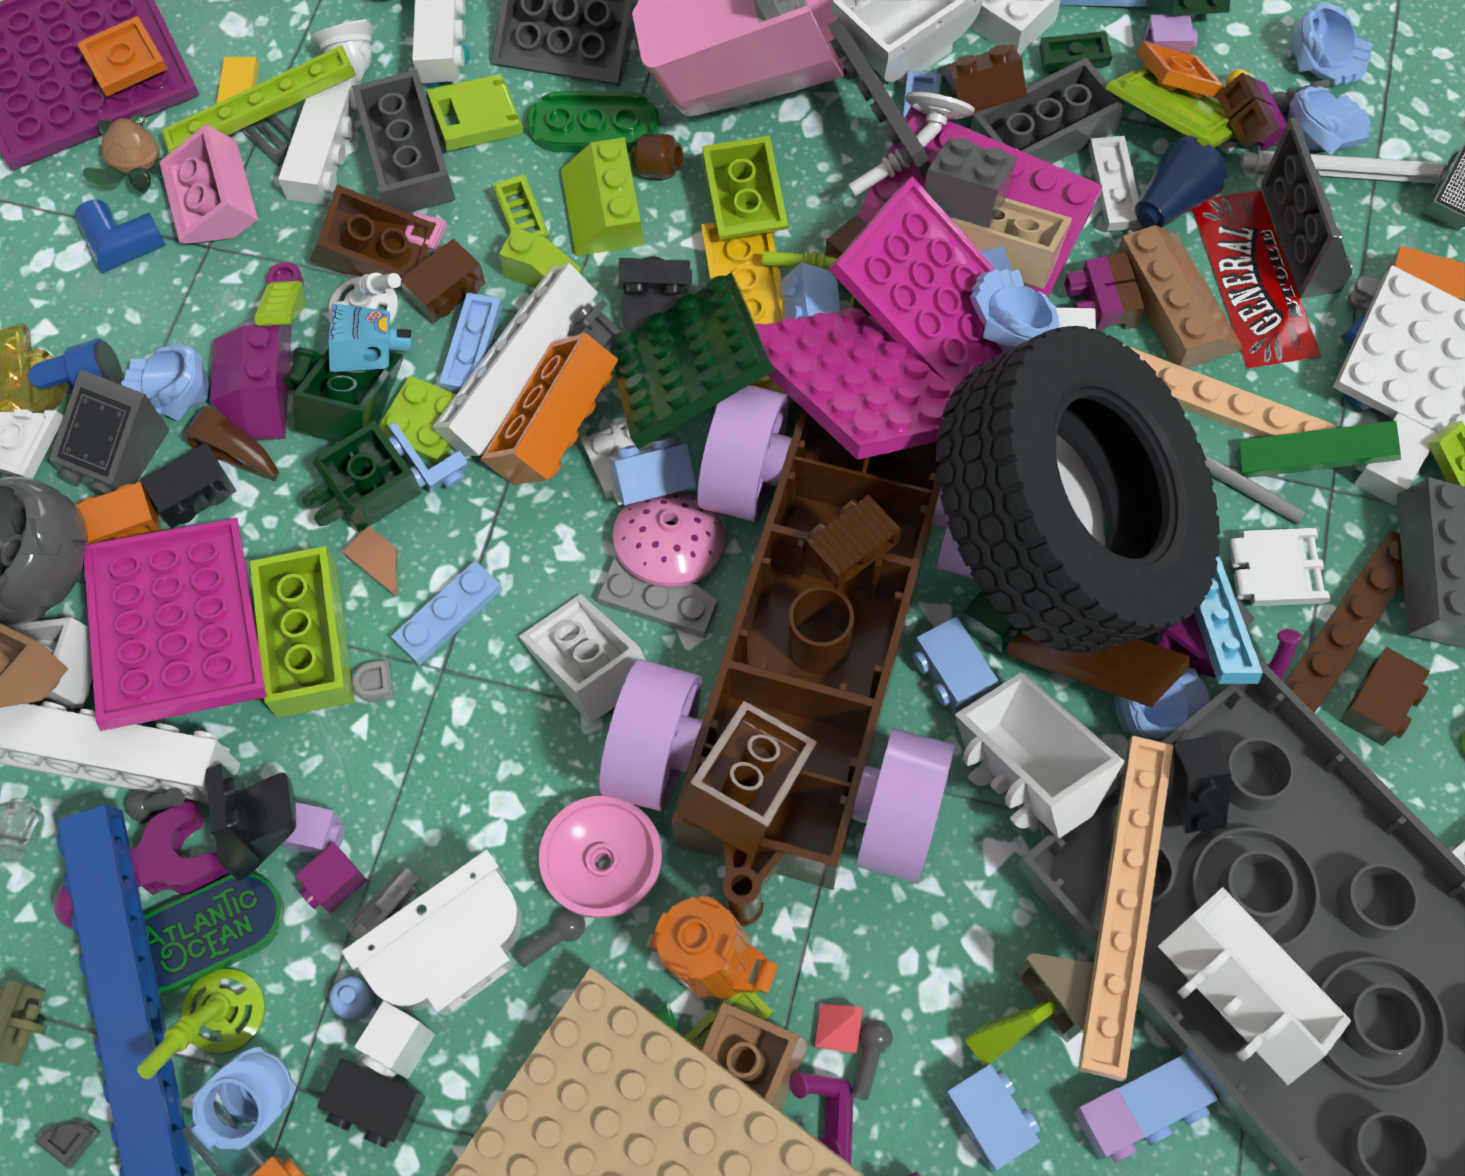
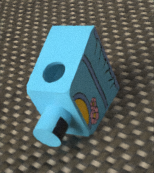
M332 304L329 331L330 372L386 369L389 367L390 350L411 351V329H390V312L387 310Z

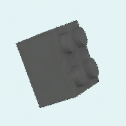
M948 138L928 169L924 189L949 217L989 228L1008 196L1017 157L1008 155L1005 151L998 148L987 149L974 145L967 139Z

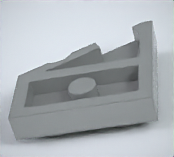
M401 866L347 923L345 928L357 940L387 920L386 917L396 905L400 908L412 897L417 890L413 885L419 878L407 867Z

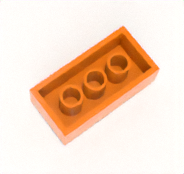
M586 332L551 342L480 460L513 485L546 481L554 477L561 467V461L559 460L565 450L570 448L579 436L577 430L583 419L587 418L595 409L597 395L612 380L614 375L612 370L618 359Z

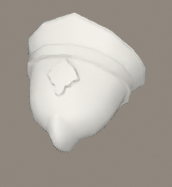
M367 19L346 22L311 35V42L320 47L322 54L340 45L344 46L356 72L354 76L356 83L362 80L364 73L370 67L372 59L371 46H373L371 38L374 25Z

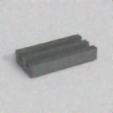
M272 114L265 119L289 141L286 144L261 121H257L253 125L278 150H275L250 125L240 129L278 167L284 163L282 158L287 155L294 132L276 115Z

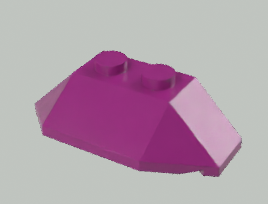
M254 315L214 339L210 403L224 414L231 423L245 431L256 441L286 439L288 388L282 380L286 374H289L292 323L258 326L255 325Z

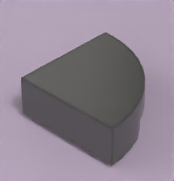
M69 1123L47 1130L37 1138L35 1143L64 1167L72 1169L101 1131L89 1125Z

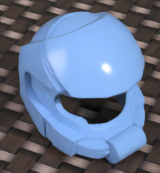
M261 1047L245 1050L237 1054L220 1067L194 1096L192 1100L194 1103L192 1118L196 1126L190 1131L208 1150L214 1145L219 1149H236L238 1151L251 1144L277 1121L291 1103L296 1085L292 1082L286 1064L276 1055L265 1052ZM218 1087L220 1099L227 1112L241 1122L254 1125L236 1129L225 1125L217 1117L213 1103L216 1099Z

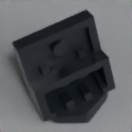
M656 256L642 259L619 258L618 289H623V326L625 329L633 331L643 325L644 321L656 312L663 313L675 306L676 301L684 296V291H689L692 285L690 260H667Z
M219 763L206 769L211 833L216 837L218 862L238 881L245 879L244 877L251 875L295 831L297 825L296 802L291 779L286 773H278L245 788L242 779L238 775L233 776Z

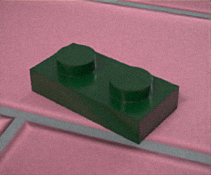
M1106 31L1040 38L1039 50L1045 73L1060 71L1084 58H1087L1095 68L1110 66L1112 54Z

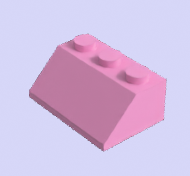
M205 124L159 162L179 242L187 244L235 238L258 220L238 144L234 139Z

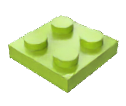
M410 375L379 424V427L389 438L391 437L389 425L396 422L420 458L439 464L446 458L452 446L432 427L456 394Z

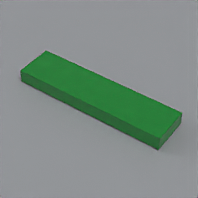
M1397 421L1239 440L1242 474L1246 478L1401 460Z

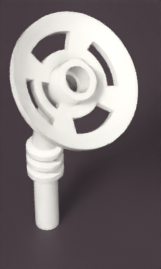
M909 92L905 97V100L913 108L926 114L925 122L928 124L916 135L923 148L941 131L942 126H946L947 119L966 118L974 115L975 111L973 106L964 101L940 94ZM899 149L895 150V155L890 153L888 155L889 159L882 158L881 164L848 184L854 196L862 193L888 175L891 177L895 176V171L900 173L902 167L908 168L898 152Z
M371 273L346 281L331 296L328 306L330 319L332 304L378 309L379 305L387 306L386 310L390 312L391 325L397 316L399 308L398 298L393 288L400 286V276L396 273L385 275ZM354 286V289L346 295L344 301L338 302L340 296L348 288Z

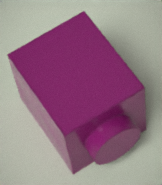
M334 842L295 875L304 885L298 892L313 909L321 905L329 913H332L368 881Z

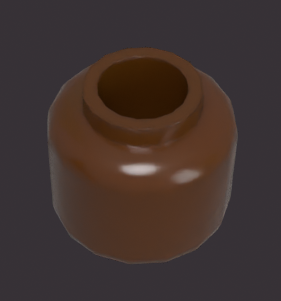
M644 134L631 150V162L633 166H636L638 173L643 178L671 179L683 165V148L669 134Z

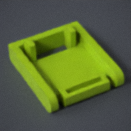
M500 74L426 90L427 101L446 152L518 136L523 132L522 122L519 120L518 112L505 85V80ZM452 104L459 124L447 126L443 116L452 114Z

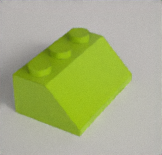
M625 137L591 142L561 169L576 257L644 246L640 214Z

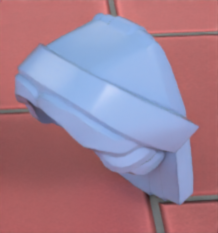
M1319 2L1296 22L1292 43L1289 48L1297 60L1299 72L1309 70L1319 78L1329 80L1330 84L1336 86L1340 83L1346 85L1350 81L1355 82L1364 76L1371 59L1373 44L1356 38V32L1352 27L1353 22L1340 6Z
M1308 86L1296 92L1289 103L1288 121L1290 118L1297 117L1309 150L1326 151L1332 155L1337 149L1368 143L1371 130L1369 115L1364 109L1359 107L1357 102H1353L1348 95L1336 99L1326 88Z
M996 269L982 273L976 279L977 283L972 287L973 293L970 299L985 327L983 338L996 342L1004 352L1045 331L1059 328L1060 321L1056 306L1042 292H1036L1032 288L1024 286L1019 269L1014 271L1009 269L999 271Z
M170 343L167 346L160 347L148 359H131L129 369L125 370V379L121 382L123 386L146 394L161 417L167 415L176 421L183 417L187 409L207 400L209 394V380L200 354L191 346L180 343Z
M1190 667L1152 708L1117 695L1114 696L1115 711L1124 732L1158 742L1163 741L1210 702L1204 680L1199 679L1195 668L1190 669Z

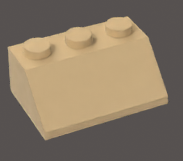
M1008 198L1005 199L989 228L951 217L952 221L979 251L1004 246L1011 270L1019 269L1025 286L1041 289L1045 288L1054 270L1072 221L1070 217Z

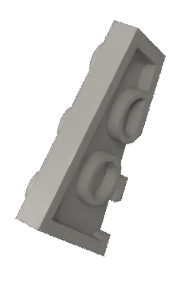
M616 554L597 598L600 605L702 638L706 637L718 606L717 599L695 583L681 587H662L639 580L622 566Z

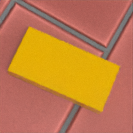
M224 57L217 103L257 85L260 65L257 57Z

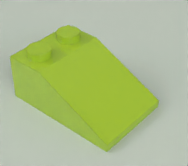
M770 136L702 146L703 170L719 240L788 229L789 225Z

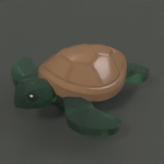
M136 114L129 117V119L119 118L114 122L111 120L98 121V130L101 134L105 135L102 142V157L109 166L106 168L83 169L84 178L94 186L109 189L119 185L125 175H127L131 186L145 194L151 186V177L148 171L163 178L159 163L163 158H159L160 151L155 138L144 128V116Z

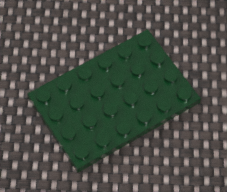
M732 272L726 276L719 275L711 279L704 289L694 295L686 294L676 301L675 306L663 313L656 312L644 321L643 325L635 330H626L615 337L613 340L614 345L610 348L611 354L618 359L614 368L630 438L638 450L775 371L741 288Z

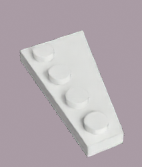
M14 409V412H0V472L15 477L33 479L64 416L57 410H45L44 413H32L26 409Z

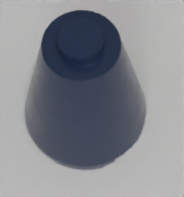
M1192 136L1179 137L1167 147L1135 206L1137 220L1143 227L1148 228L1156 225L1163 228L1218 195L1224 189V180L1228 176V169L1222 156L1214 147L1209 144L1203 147L1195 143L1198 138Z

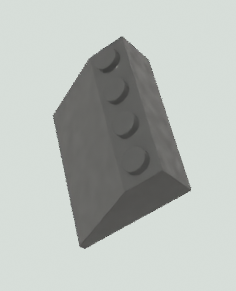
M501 0L492 64L619 85L635 32L632 12L638 0Z
M1297 117L1290 118L1261 182V187L1300 299L1341 293L1352 275V261L1346 255L1341 231L1336 226L1332 215L1331 203L1326 199L1321 185L1320 173L1314 166Z

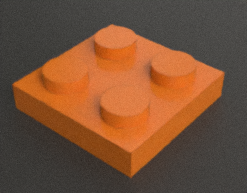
M138 16L77 42L106 97L167 70L164 60Z
M1143 40L1136 52L1145 63L1144 68L1153 73L1158 78L1157 83L1165 89L1174 91L1177 87L1184 89L1187 93L1197 98H1203L1204 95L1217 98L1216 94L1224 88V85L1197 55Z

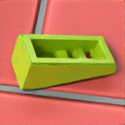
M525 174L492 184L493 195L510 232L513 227L524 230L537 226L538 231L533 233L549 238V232ZM522 194L523 198L507 203V198ZM527 204V209L511 213V209ZM532 215L533 219L519 224L515 223L517 219Z
M301 281L269 283L265 288L255 314V325L291 324L306 308L303 283Z
M1051 1000L990 1021L965 1037V1042L982 1065L988 1066L1007 1053L1054 1014L1057 1006Z

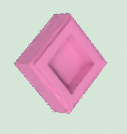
M414 212L413 215L436 224L430 239L425 241V244L429 247L428 251L435 253L447 228L446 220ZM407 226L405 234L408 242L422 247L425 238L411 235L414 226Z

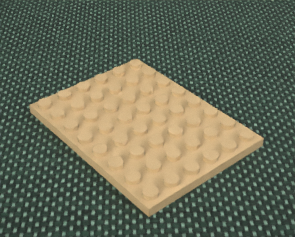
M591 967L447 1174V1176H865L601 972Z

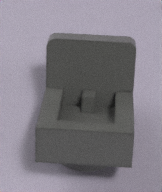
M601 299L593 307L589 303L585 304L573 317L577 323L569 331V334L575 336L586 332L601 346L611 352L610 348L614 345L613 340L622 332L601 312L607 303Z

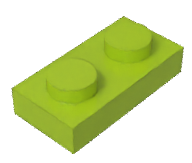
M1463 421L1450 422L1427 444L1446 481L1465 487V425Z

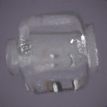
M13 798L10 801L0 803V859L7 861L21 860L24 856L35 852L44 828L45 818L44 814L30 800Z

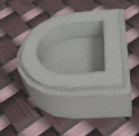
M388 659L366 663L355 671L352 676V686L361 700L368 703H376L395 699L391 663Z

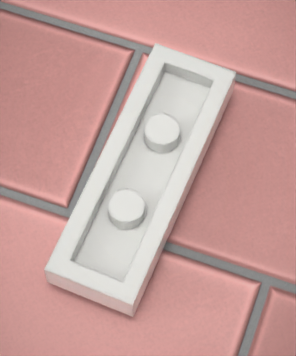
M1125 136L1092 138L1089 144V152L1096 183L1103 185L1099 198L1106 230L1116 231L1141 228L1142 225L1138 222L1135 214V206L1139 197Z

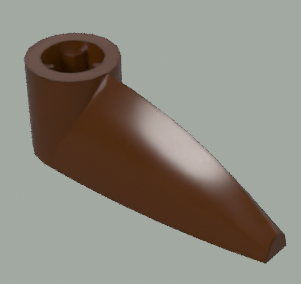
M202 406L182 435L185 442L194 449L207 443L215 457L222 462L274 482L278 477L279 471L264 448L249 434L231 423L224 414L212 407Z

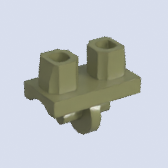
M10 980L7 981L6 986L0 987V1062L19 1066L31 1033L45 1035L47 1026L36 1023L46 991Z

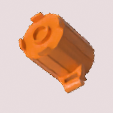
M701 895L699 898L690 897V899L681 901L673 905L667 913L663 912L647 947L658 953L664 967L700 1000L722 1002L741 992L753 993L759 991L768 994L779 967L776 963L767 960L763 953L753 947L749 936L729 909L727 910L715 899Z

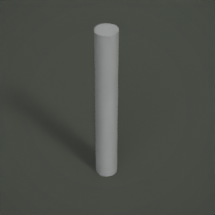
M1206 455L1207 461L1205 463L1209 467L1212 476L1299 524L1306 513L1305 510Z

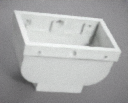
M833 0L832 14L837 19H841L870 66L887 82L898 80L904 85L907 83L908 70L923 72L952 52L953 42L959 39L973 24L980 12L983 0Z
M486 849L341 952L352 969L361 973L372 990L384 1001L408 1010H421L433 1006L437 1013L448 1016L515 967L507 952L515 945L520 936L522 913L518 903L504 883L506 878ZM425 905L427 910L419 915L417 908ZM371 945H374V948L369 950V947Z

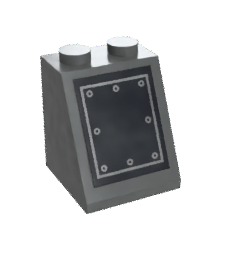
M81 370L73 387L49 460L59 471L58 477L76 487L80 483L89 486L92 492L101 496L117 490L122 485L137 483L170 429L146 394Z

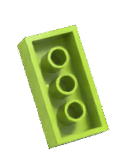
M323 546L251 560L250 567L258 643L267 697L264 698L265 704L277 718L355 703L338 568L328 548Z

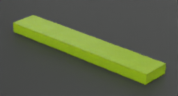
M340 45L162 129L161 131L169 154L205 124L228 136L355 76L356 72L343 45Z

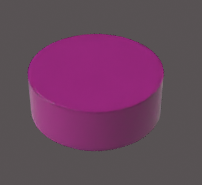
M290 262L275 264L266 275L267 284L271 282L301 281L304 285V279L299 268Z

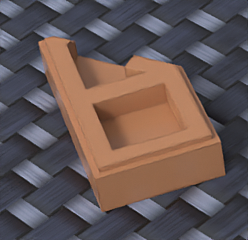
M368 526L343 551V554L395 597L398 594V552L395 546Z

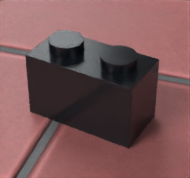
M207 443L200 445L140 479L159 513L172 529L179 524L190 522L200 512L212 505L223 503L230 495L237 492Z
M1217 735L1175 741L1172 796L1185 833L1209 832L1215 829L1227 828L1232 773Z
M341 1058L317 1108L329 1113L325 1120L326 1122L348 1132L352 1124H355L367 1130L363 1139L387 1149L391 1141L403 1146L424 1102L425 1096Z

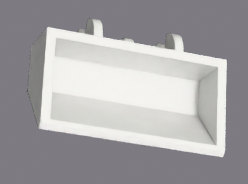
M1019 673L955 714L963 745L966 747L963 754V762L967 766L976 764L979 761L982 763L968 775V778L977 786L991 783V787L999 794L1008 790L1005 803L1010 809L1023 803L1024 806L1010 817V820L1018 828L1030 827L1040 820L1055 836L1061 838L1094 815L1125 762L1025 673Z
M1223 887L1158 946L1189 979L1177 991L1184 999L1197 988L1247 1041L1236 1053V1056L1244 1062L1256 1051L1287 1085H1290L1324 1058L1351 1022L1349 1017Z

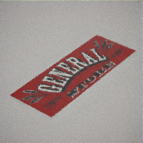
M1261 190L1213 197L1193 209L1234 332L1243 346L1241 352L1247 369L1322 357Z

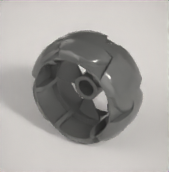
M12 476L0 479V623L2 624L30 623L44 616L45 612L55 605L63 602L80 576L85 554V543L88 542L87 528L80 509L67 496L61 494L59 490L31 478Z

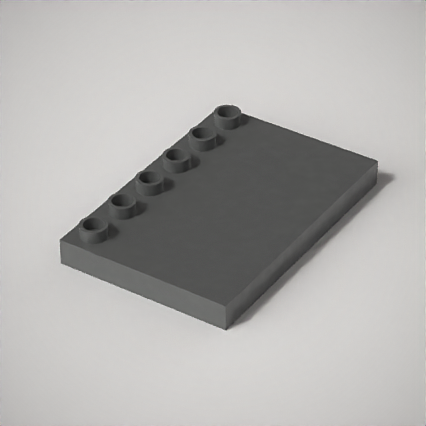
M1260 659L1259 664L1263 674L1258 684H1230L1161 741L1162 743L1174 746L1136 1008L1179 1057L1184 1055L1209 1083L1219 1103L1283 1176H1465V865ZM1217 735L1232 773L1227 828L1215 829L1209 832L1185 833L1172 796L1175 741ZM1123 774L1112 782L1091 818L1061 838L1050 833L1021 857L1015 868L1018 874L1094 960ZM1222 887L1351 1020L1328 1054L1290 1085H1287L1256 1051L1244 1062L1236 1056V1053L1247 1041L1197 988L1184 999L1177 991L1189 979L1158 947Z

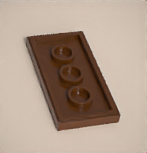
M1022 632L1008 644V656L1150 708L1186 672L1190 661V656L1140 639L1104 650L1085 653L1058 651V649H1052L1040 644V640L1034 641Z

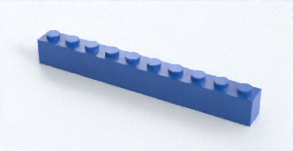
M101 805L58 819L59 833L57 834L56 841L60 853L64 856L67 870L64 875V884L73 902L74 913L72 914L71 921L75 933L79 936L82 950L79 956V965L88 982L90 995L87 997V1008L91 1017L95 1020L97 1030L95 1050L98 1058L103 1063L105 1073L103 1093L106 1101L111 1105L114 1121L111 1125V1136L115 1146L119 1148L122 1164L119 1176H195L172 1057L151 1079H144L137 1072L139 1064L164 1040L163 1036L167 1030L123 810L108 805Z

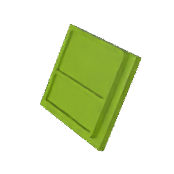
M1144 67L1108 82L1105 87L1106 90L1182 134L1198 138L1196 142L1203 146L1209 144L1215 148L1235 135L1229 123L1230 119H1227L1219 101L1206 95L1203 98H1197L1187 93L1184 89L1177 87L1174 91L1165 89L1157 83L1158 78Z

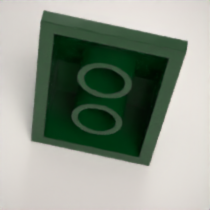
M328 348L292 395L294 431L307 433L314 437L341 441L374 420L379 424L403 362V354L390 351L389 367L386 369L330 372Z

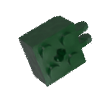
M374 420L316 456L313 464L323 483L305 494L302 503L308 510H312L335 498V500L325 505L324 508L317 511L314 516L316 523L324 527L347 515L360 533L368 526H371L422 494L414 473Z

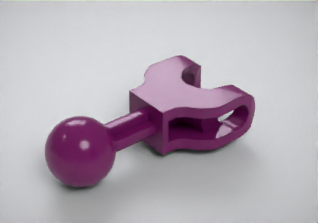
M185 802L180 806L172 807L157 814L147 824L140 843L130 849L138 888L142 886L152 896L164 890H173L179 894L188 895L227 875L228 870L218 862L217 853L208 852L190 859L182 857L181 848L185 839L200 829L204 823L203 811L199 804ZM64 884L56 893L53 909L57 920L66 928L74 930L71 921L72 914L74 913L72 897L67 892Z

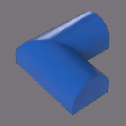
M102 200L85 201L75 210V218L101 273H105L166 246L150 212L118 225L111 209Z

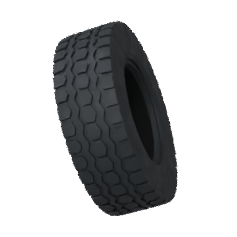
M1065 326L1045 331L972 370L955 387L942 413L944 419L940 421L937 436L940 442L937 443L936 462L939 463L937 478L938 486L942 489L940 497L944 514L948 515L949 521L947 524L953 540L957 541L959 545L957 549L965 566L970 567L972 571L970 574L980 590H984L987 593L986 598L997 611L1001 610L1003 617L1015 628L1020 627L1023 634L1034 641L1040 640V644L1049 648L1069 653L1096 652L1166 630L1187 619L1199 608L1205 600L1204 596L1208 594L1213 583L1211 578L1215 577L1218 564L1216 557L1219 556L1220 539H1218L1220 524L1219 516L1216 513L1218 505L1216 493L1212 489L1214 484L1210 469L1206 466L1205 461L1207 460L1201 444L1197 442L1195 438L1197 435L1189 419L1187 420L1184 416L1185 412L1176 397L1173 398L1171 395L1172 391L1163 379L1156 376V371L1145 360L1142 361L1139 354L1129 346H1123V342L1111 335L1106 336L1105 332L1094 328L1088 329V327ZM1057 435L1076 451L1095 482L1105 516V547L1082 524L1067 497L1057 462Z

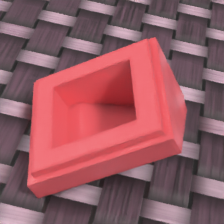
M820 1004L815 1048L857 1054L863 1007Z

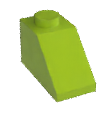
M513 227L499 253L505 278L533 288L538 286L552 266L570 263L580 274L582 273L581 267L546 237Z

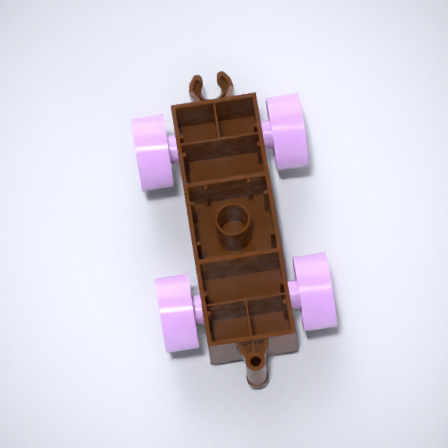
M752 385L745 387L718 403L707 437L699 475L698 506L700 508L752 522L759 521L766 507L772 487L777 486L704 719H697L702 690V678L700 675L642 659L637 660L624 682L614 709L604 746L599 779V788L602 795L663 812L673 797L681 773H686L672 817L676 845L725 859L727 874L723 879L722 886L723 906L727 910L729 909L741 927L751 926L760 919L764 902L761 901V890L774 873L834 890L853 820L866 823L856 867L915 884L919 883L943 797L955 744L892 728L881 769L868 766L933 526L946 530L936 569L973 578L970 574L972 572L970 567L965 566L957 549L959 548L957 541H954L947 524L949 521L948 515L944 514L940 497L942 489L938 486L937 478L939 463L936 462V447L938 442L857 460L803 408L801 409L793 437L785 436L790 410L789 395ZM866 495H870L901 528L899 543L840 588L835 589L832 583L807 558V537L817 525L826 522L828 525L834 519L839 518L840 510L848 502L857 499L859 502ZM743 701L817 741L815 748L753 857L677 814L690 782Z

